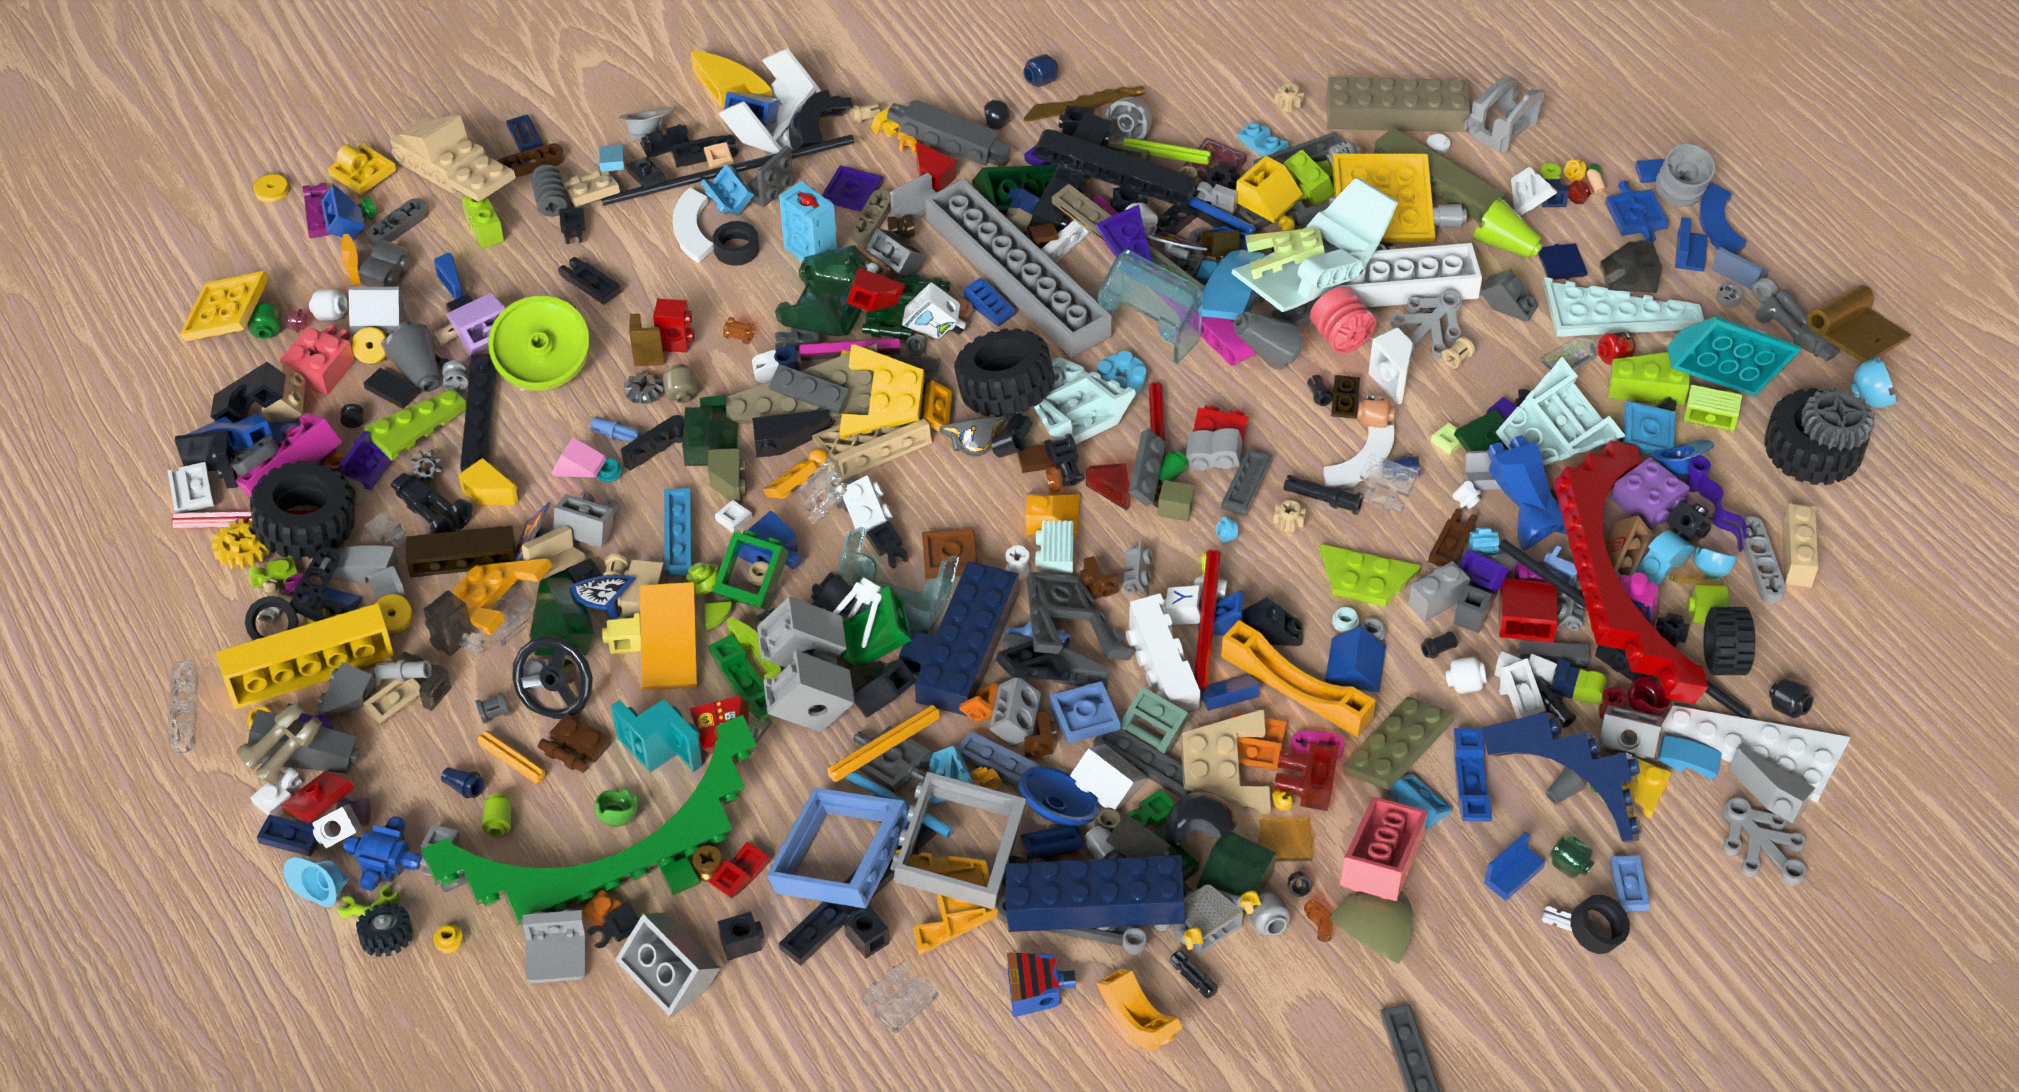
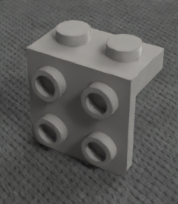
M566 909L561 912H534L523 915L522 925L526 937L527 982L532 984L583 979L586 976V927L582 910Z

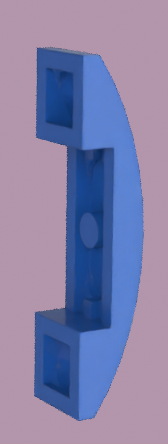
M1454 728L1455 778L1462 821H1492L1490 795H1487L1483 759L1485 750L1482 728Z

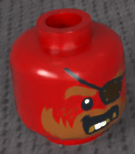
M1624 331L1606 333L1598 341L1597 354L1605 364L1612 365L1613 359L1633 357L1636 349L1635 341Z

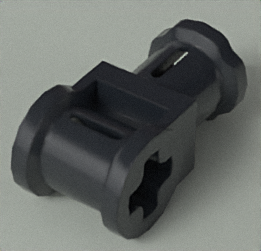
M1068 433L1063 438L1044 441L1048 459L1052 462L1055 470L1060 469L1063 477V486L1071 487L1082 482L1085 476L1083 473H1080L1077 466L1079 456L1072 435Z

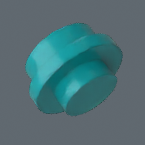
M606 458L605 463L597 474V478L603 482L616 481L622 474L621 465L615 459Z

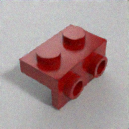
M1205 405L1204 408L1198 407L1193 432L1199 430L1214 432L1225 428L1237 429L1244 443L1246 429L1249 425V418L1244 416V412L1238 410H1230L1229 413L1219 411L1220 408Z

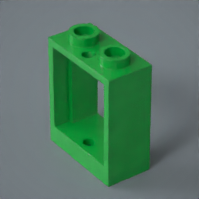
M744 530L741 534L734 531L712 592L720 597L769 611L789 551L782 547L783 542L768 537L767 541L758 539L759 535L754 532ZM743 543L773 552L758 595L728 585Z

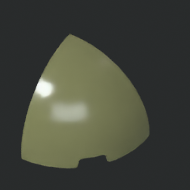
M1402 890L1397 901L1383 899L1368 893L1361 896L1353 894L1343 901L1329 918L1349 935L1384 957L1398 964L1403 958L1411 936L1412 908L1408 897Z

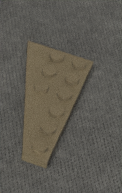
M877 343L865 347L868 350L878 353ZM850 353L800 371L849 389L850 393L841 414L829 411L830 420L841 419L842 414H869L874 371L850 370ZM770 382L726 397L727 424L753 423L752 418L825 410L770 390Z

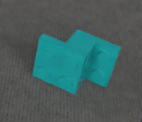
M663 699L640 715H637L632 707L627 708L620 700L611 705L617 739L649 772H652L676 755L693 772L702 767V749L698 737H700L699 731L694 724H688L683 719L681 712L676 706L671 707Z

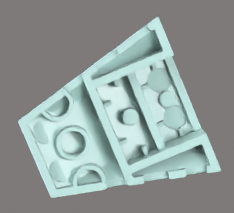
M1062 357L1051 361L1055 375L1053 388L1045 399H1041L1040 404L1033 406L1051 436L1060 439L1065 437V434L1070 433L1075 444H1078L1119 423L1136 394L1134 389L1130 387L1123 389L1118 382L1112 379L1107 382L1101 379L1100 374L1096 372L1087 373L1084 371V367Z
M1563 357L1559 359L1550 372L1544 376L1535 389L1529 393L1520 406L1514 410L1496 431V434L1508 449H1511L1509 446L1510 441L1520 435H1523L1529 443L1536 442L1541 451L1543 466L1608 444L1610 440H1619L1624 438L1625 435L1610 416L1603 420L1574 383L1578 376Z

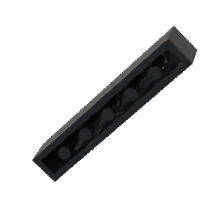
M1085 111L1073 137L1100 146H1108L1113 134L1109 131L1111 121ZM1057 166L1033 212L1030 227L1053 223L1059 234L1060 230L1067 227L1069 217L1052 204V196L1068 184L1083 194L1087 183H1085L1086 179H1091L1092 177Z

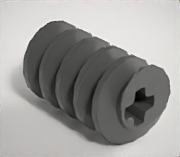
M547 164L537 167L532 172L531 182L539 212L545 216L555 217L559 216V210L567 209L568 206L559 174L560 171L557 167Z

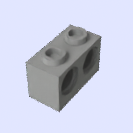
M1013 678L1000 684L989 730L1011 746L1023 742L1026 736H1032L1036 715L1039 710L1041 693L1021 678Z

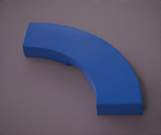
M1711 183L1704 192L1700 203L1699 221L1701 228L1711 239V244L1717 250L1722 247L1737 255L1745 247L1747 241L1733 231L1725 217L1724 209L1731 200L1732 193Z

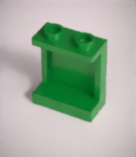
M890 586L880 590L882 602L878 604L870 637L865 648L861 644L871 608L850 619H847L841 613L838 614L842 616L846 649L841 653V656L846 662L849 661L854 666L868 664L912 641L904 598Z

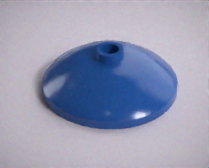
M1032 767L1024 771L1019 780V789L1022 797L1026 799V803L1037 814L1050 822L1066 826H1081L1094 821L1100 810V804L1097 801L1096 795L1092 792L1087 793L1076 786V780L1064 771L1050 767Z

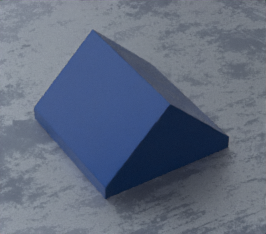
M1362 626L1332 638L1325 682L1332 685L1379 692L1386 646Z

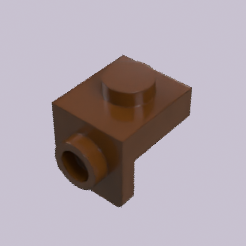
M1095 557L1084 558V570H1080L1081 580L1084 586L1088 585L1093 598L1108 597L1118 593V574L1112 573L1102 576Z
M1048 711L1037 712L1038 735L1024 737L1025 757H1043L1053 754V739L1057 738L1055 722H1050Z

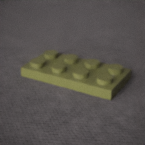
M1407 697L1342 765L1344 774L1390 790L1454 721L1453 713Z

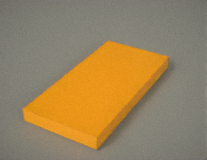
M694 582L640 585L642 689L660 690L698 687Z

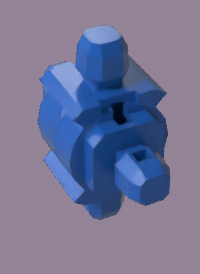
M393 816L385 827L373 825L372 832H364L362 838L350 836L345 839L343 843L344 850L348 854L356 856L363 872L360 879V885L363 889L373 891L380 880L392 882L393 875L402 874L404 869H420L422 856L409 849L403 836L405 829L403 818Z

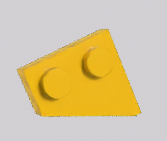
M1636 758L1640 768V774L1637 775L1638 782L1627 784V787L1632 789L1635 801L1644 808L1643 814L1651 818L1670 780L1672 772Z

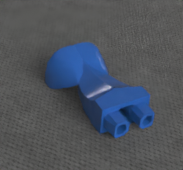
M1520 435L1510 441L1509 446L1511 449L1505 450L1500 442L1491 444L1488 450L1491 460L1489 470L1504 493L1520 507L1518 514V540L1522 550H1528L1554 531L1567 535L1562 513L1559 509V502L1550 494L1541 451L1536 442L1529 443L1523 435Z

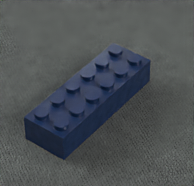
M971 561L967 562L915 681L916 703L926 706L934 705L937 709L967 716L959 710V706L961 703L974 698L976 691L979 690L1018 597L1019 573Z
M1181 855L1006 864L1008 931L1185 924Z

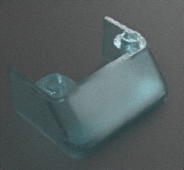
M1129 250L1122 251L1115 258L1097 294V303L1109 314L1123 303L1158 321V329L1162 339L1174 344L1173 362L1177 364L1200 341L1203 294L1200 288L1194 283Z
M859 527L846 532L837 575L851 587H854L856 582L860 583L863 577L882 587L881 590L890 586L904 598L910 631L929 633L950 597L959 556L953 555L941 561L937 578L927 581L921 594L875 580L877 572L875 561L870 556L860 553L866 528ZM857 598L847 609H845V611L843 612L844 614L849 615L851 609L857 601ZM873 601L869 605L862 603L856 615L871 608Z

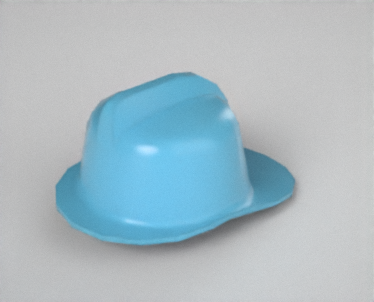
M301 857L289 858L284 864V877L289 887L299 896L324 907L334 905L337 895L349 881V877L341 873L339 867L330 860L325 859L312 862Z

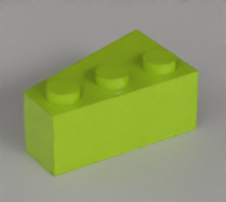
M1668 352L1613 359L1608 379V398L1660 403L1666 397H1671L1672 400L1676 401V406H1684L1689 389L1690 374L1672 369Z

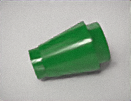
M1177 450L1166 453L1161 465L1158 486L1163 485L1165 480L1173 481L1187 469L1188 459L1185 455Z

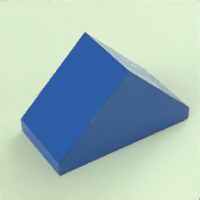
M1241 590L1216 602L1214 635L1224 636L1238 620L1242 621L1244 592Z

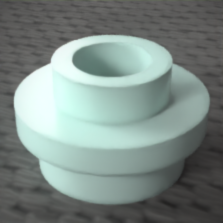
M1342 607L1334 613L1332 624L1336 630L1345 633L1359 626V617L1354 609Z

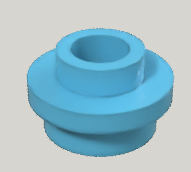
M1222 517L1216 526L1217 537L1223 543L1235 540L1238 535L1237 522L1229 517Z

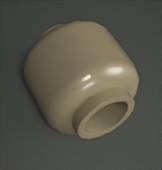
M672 365L663 374L662 381L668 399L677 403H686L697 393L698 387L695 374L686 365Z

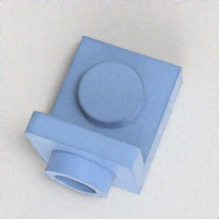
M1557 545L1552 553L1548 552L1543 562L1548 570L1566 582L1574 575H1577L1578 581L1575 564L1560 558L1561 546Z

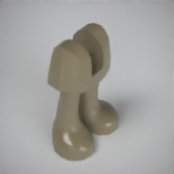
M299 701L275 715L274 720L276 724L255 745L245 743L237 749V754L249 768L255 769L265 755L286 734L289 739L256 771L260 778L274 786H277L283 779L281 768L300 746L308 747L312 743L322 724V721L315 716L306 722L303 728L294 722L306 709Z

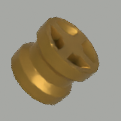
M710 845L702 846L695 851L693 864L698 879L708 882L723 864L721 853L716 847Z

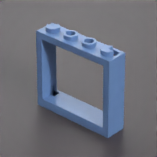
M814 788L808 801L805 802L798 819L793 823L790 834L781 845L780 852L767 874L775 893L866 909L899 846L902 829H907L910 824L907 821L908 808L905 802L896 799ZM827 813L882 822L850 884L794 875Z

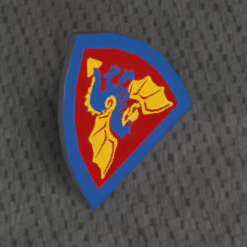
M550 502L527 521L516 548V560L519 561L523 555L522 544L533 540L534 537L537 538L551 532L541 526L551 505Z

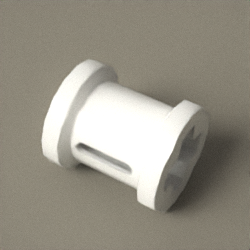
M1019 545L1006 551V560L1008 561L1006 570L1019 573V580L1025 579L1029 575V566L1027 564L1029 551Z

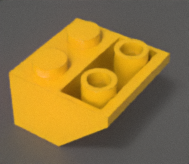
M1264 156L1237 180V203L1273 223L1296 204V201L1303 197V193L1285 165L1268 156Z

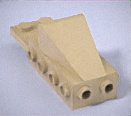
M458 114L437 119L426 117L390 139L393 147L392 154L399 164L451 193L460 191L478 202L516 178L514 170L488 157L482 145L468 139L462 118Z

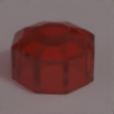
M1573 181L1568 186V199L1574 204H1584L1589 199L1591 191L1589 186L1583 181Z

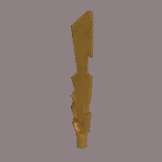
M1143 86L1133 88L1120 87L1115 90L1096 91L1092 95H1079L1075 101L1035 104L1024 117V121L1029 122L1062 114V111H1065L1067 105L1095 108L1108 103L1113 104L1123 97L1145 95V90Z

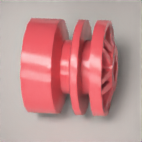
M1346 286L1331 289L1323 294L1310 311L1312 324L1324 336L1331 348L1338 353H1349L1358 349L1369 340L1376 329L1377 321L1374 315L1362 304L1355 292Z

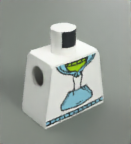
M930 283L905 306L902 325L933 338H940L948 330L960 335L965 328L966 322L958 318L959 302L935 284Z

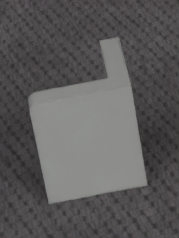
M394 566L368 576L376 601L387 594H398L406 598L403 585Z

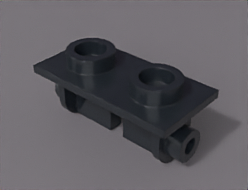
M678 124L677 126L666 128L665 135L660 130L641 137L640 145L647 158L670 152L671 145L689 142L687 126Z

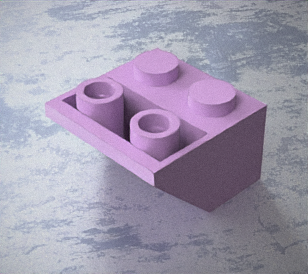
M492 293L446 314L470 358L471 355H477L489 349L488 340L491 327L498 315L505 309Z

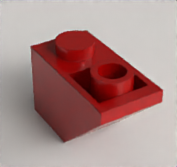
M919 142L915 144L916 165L919 177L929 173L932 176V189L936 193L945 189L956 179V161Z
M858 268L846 303L869 312L895 306L905 284Z

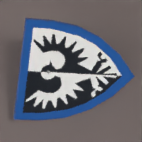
M625 575L598 576L572 584L570 587L573 596L578 602L588 607L606 610L609 619H616L619 613L615 600L635 580V577Z

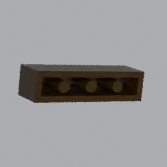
M498 526L406 537V563L410 578L469 572V570L477 565L517 561L513 526Z

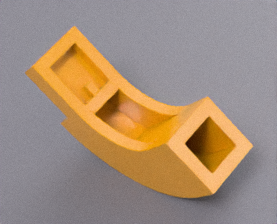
M1120 968L1096 982L1103 999L1116 1020L1142 1048L1151 1052L1157 1047L1172 1041L1175 1038L1174 1034L1183 1029L1178 1018L1163 1015L1151 1005L1142 992L1132 970Z

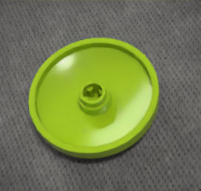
M530 296L512 303L498 315L490 330L488 347L494 367L507 382L525 390L545 391L566 384L581 371L589 355L590 335L582 315L568 302L551 296Z

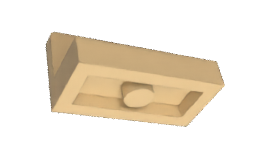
M566 525L522 544L524 561L549 559L552 568L542 579L585 560V554L573 547L572 530Z

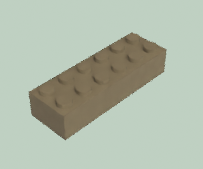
M1328 77L1326 95L1327 129L1390 130L1394 127L1399 131L1467 132V129H1464L1465 121L1470 116L1467 80Z

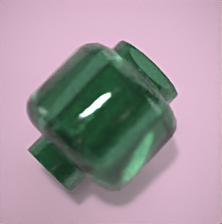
M1573 835L1567 838L1562 836L1549 854L1552 856V865L1569 878H1576L1580 873L1586 876L1594 865V862L1591 860L1593 855L1592 848Z

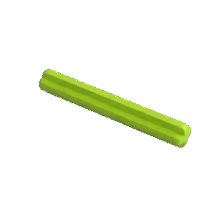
M1126 137L1123 142V146L1148 150V155L1206 165L1210 163L1212 158L1211 152L1207 150Z

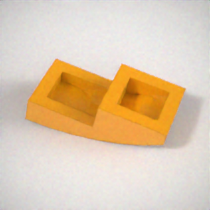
M343 234L341 255L344 266L348 268L352 285H362L358 274L361 265L357 249L349 234Z

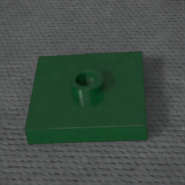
M1496 409L1456 429L1454 432V436L1466 451H1488L1491 444L1498 442L1503 444L1505 450H1509L1496 434V431L1505 422Z

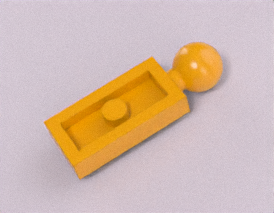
M820 448L812 450L807 461L798 462L762 489L766 497L786 498L792 493L791 489L795 486L808 482L811 479L810 475L827 465L829 461L827 452Z

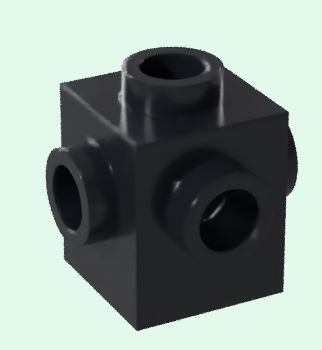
M1680 500L1666 522L1677 529L1675 533L1688 542L1689 539L1699 541L1705 538L1711 530L1710 525L1714 519L1707 515L1709 510L1696 502L1693 505L1690 502Z

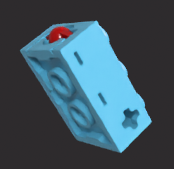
M802 181L780 194L784 248L816 272L838 258L834 204Z

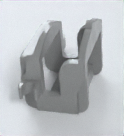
M1511 76L1500 78L1473 102L1472 113L1464 125V129L1469 127V132L1475 137V140L1499 153L1509 150L1510 143L1529 126L1534 127L1538 123L1541 104L1544 98L1543 90L1531 89L1524 95L1519 104L1516 103L1515 99L1519 96L1521 87L1517 88L1518 80ZM1498 100L1499 109L1506 114L1497 118L1494 121V125L1486 130L1487 109Z

